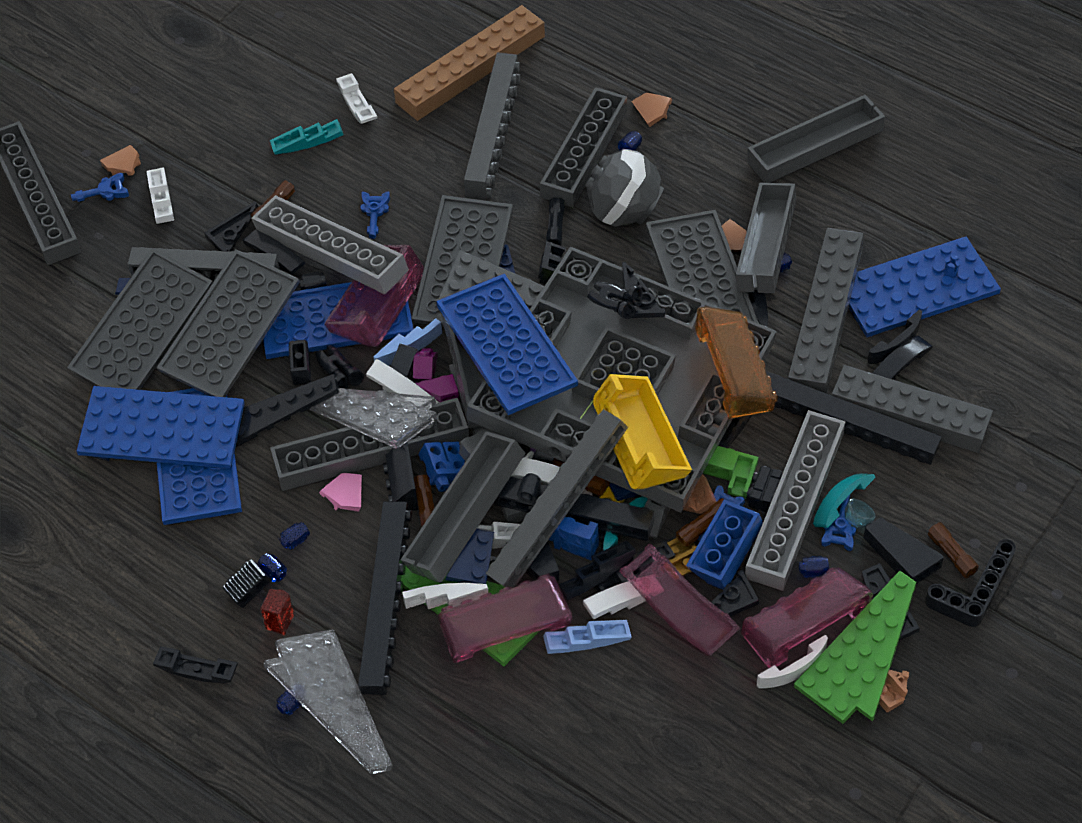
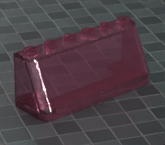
M383 245L403 254L409 271L386 294L353 280L324 323L330 333L369 347L380 345L422 279L424 267L410 245Z
M831 568L822 577L814 578L805 587L797 588L793 594L780 598L773 606H767L756 616H750L745 619L741 634L768 668L774 665L778 666L787 660L789 649L847 614L854 620L872 601L873 593L867 586L841 568Z
M546 574L540 576L534 582L524 581L518 587L512 589L511 587H505L499 591L500 593L493 595L487 593L480 596L478 600L472 601V599L461 602L459 606L453 607L450 605L442 608L441 613L438 614V619L453 662L456 663L471 658L475 651L548 627L550 631L569 626L572 621V614L555 577Z

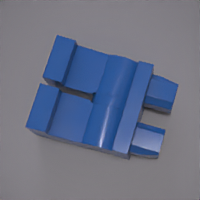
M441 442L424 443L418 454L420 460H424L427 475L430 478V485H436L439 492H444L448 489L465 463L459 454V442H443L442 445Z
M565 516L549 540L554 542V548L560 550L562 548L567 552L592 560L591 556L595 554L599 546L598 524L590 521L589 525L576 522L571 517Z

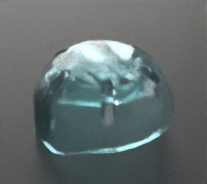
M852 498L845 507V518L854 527L863 528L876 518L874 510L861 500Z

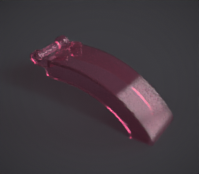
M648 544L645 547V551L627 567L624 566L620 569L621 574L628 579L647 603L674 630L708 656H711L740 629L727 613L718 609L702 596L679 573L666 556L661 555L652 544ZM650 556L653 557L655 561L637 577L632 573Z

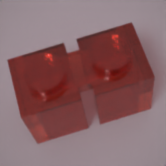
M270 588L263 602L261 613L266 630L285 635L291 623L294 612L290 595L284 590Z

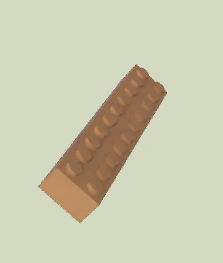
M523 5L519 6L395 87V103L414 119L420 120L491 73L497 52L518 55L545 37L544 21Z

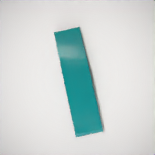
M336 119L323 126L318 122L304 130L301 126L296 127L271 139L270 143L276 155L311 148L329 142L344 134L340 122Z

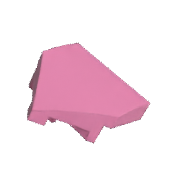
M341 473L319 493L323 497L326 496L334 505L335 510L340 508L359 512L361 509L362 475Z

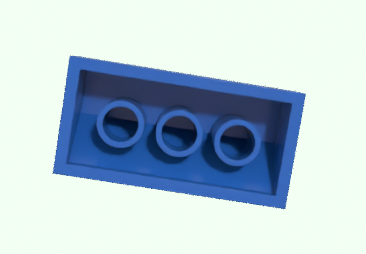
M724 499L686 567L708 584L724 590L726 585L731 583L762 527L763 522L760 514Z

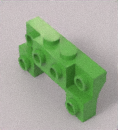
M718 446L703 473L729 480L727 494L747 499V491L752 485L759 457Z

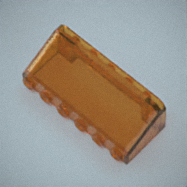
M707 306L698 308L695 330L699 341L707 342L725 390L723 405L728 419L773 411L775 402H777L776 391L772 390L770 376L766 375L765 363L759 357V348L754 344L753 332L748 328L746 315H743L742 312Z

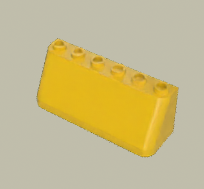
M610 374L595 393L593 404L597 414H600L604 409L621 419L628 427L613 449L632 489H645L685 478L692 468L649 378L646 376Z

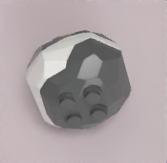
M623 149L608 156L604 155L599 162L600 166L596 165L591 173L593 178L590 177L585 184L590 209L599 220L615 227L630 226L635 222L641 225L655 208L664 190L661 186V177L657 167L644 155L633 150Z

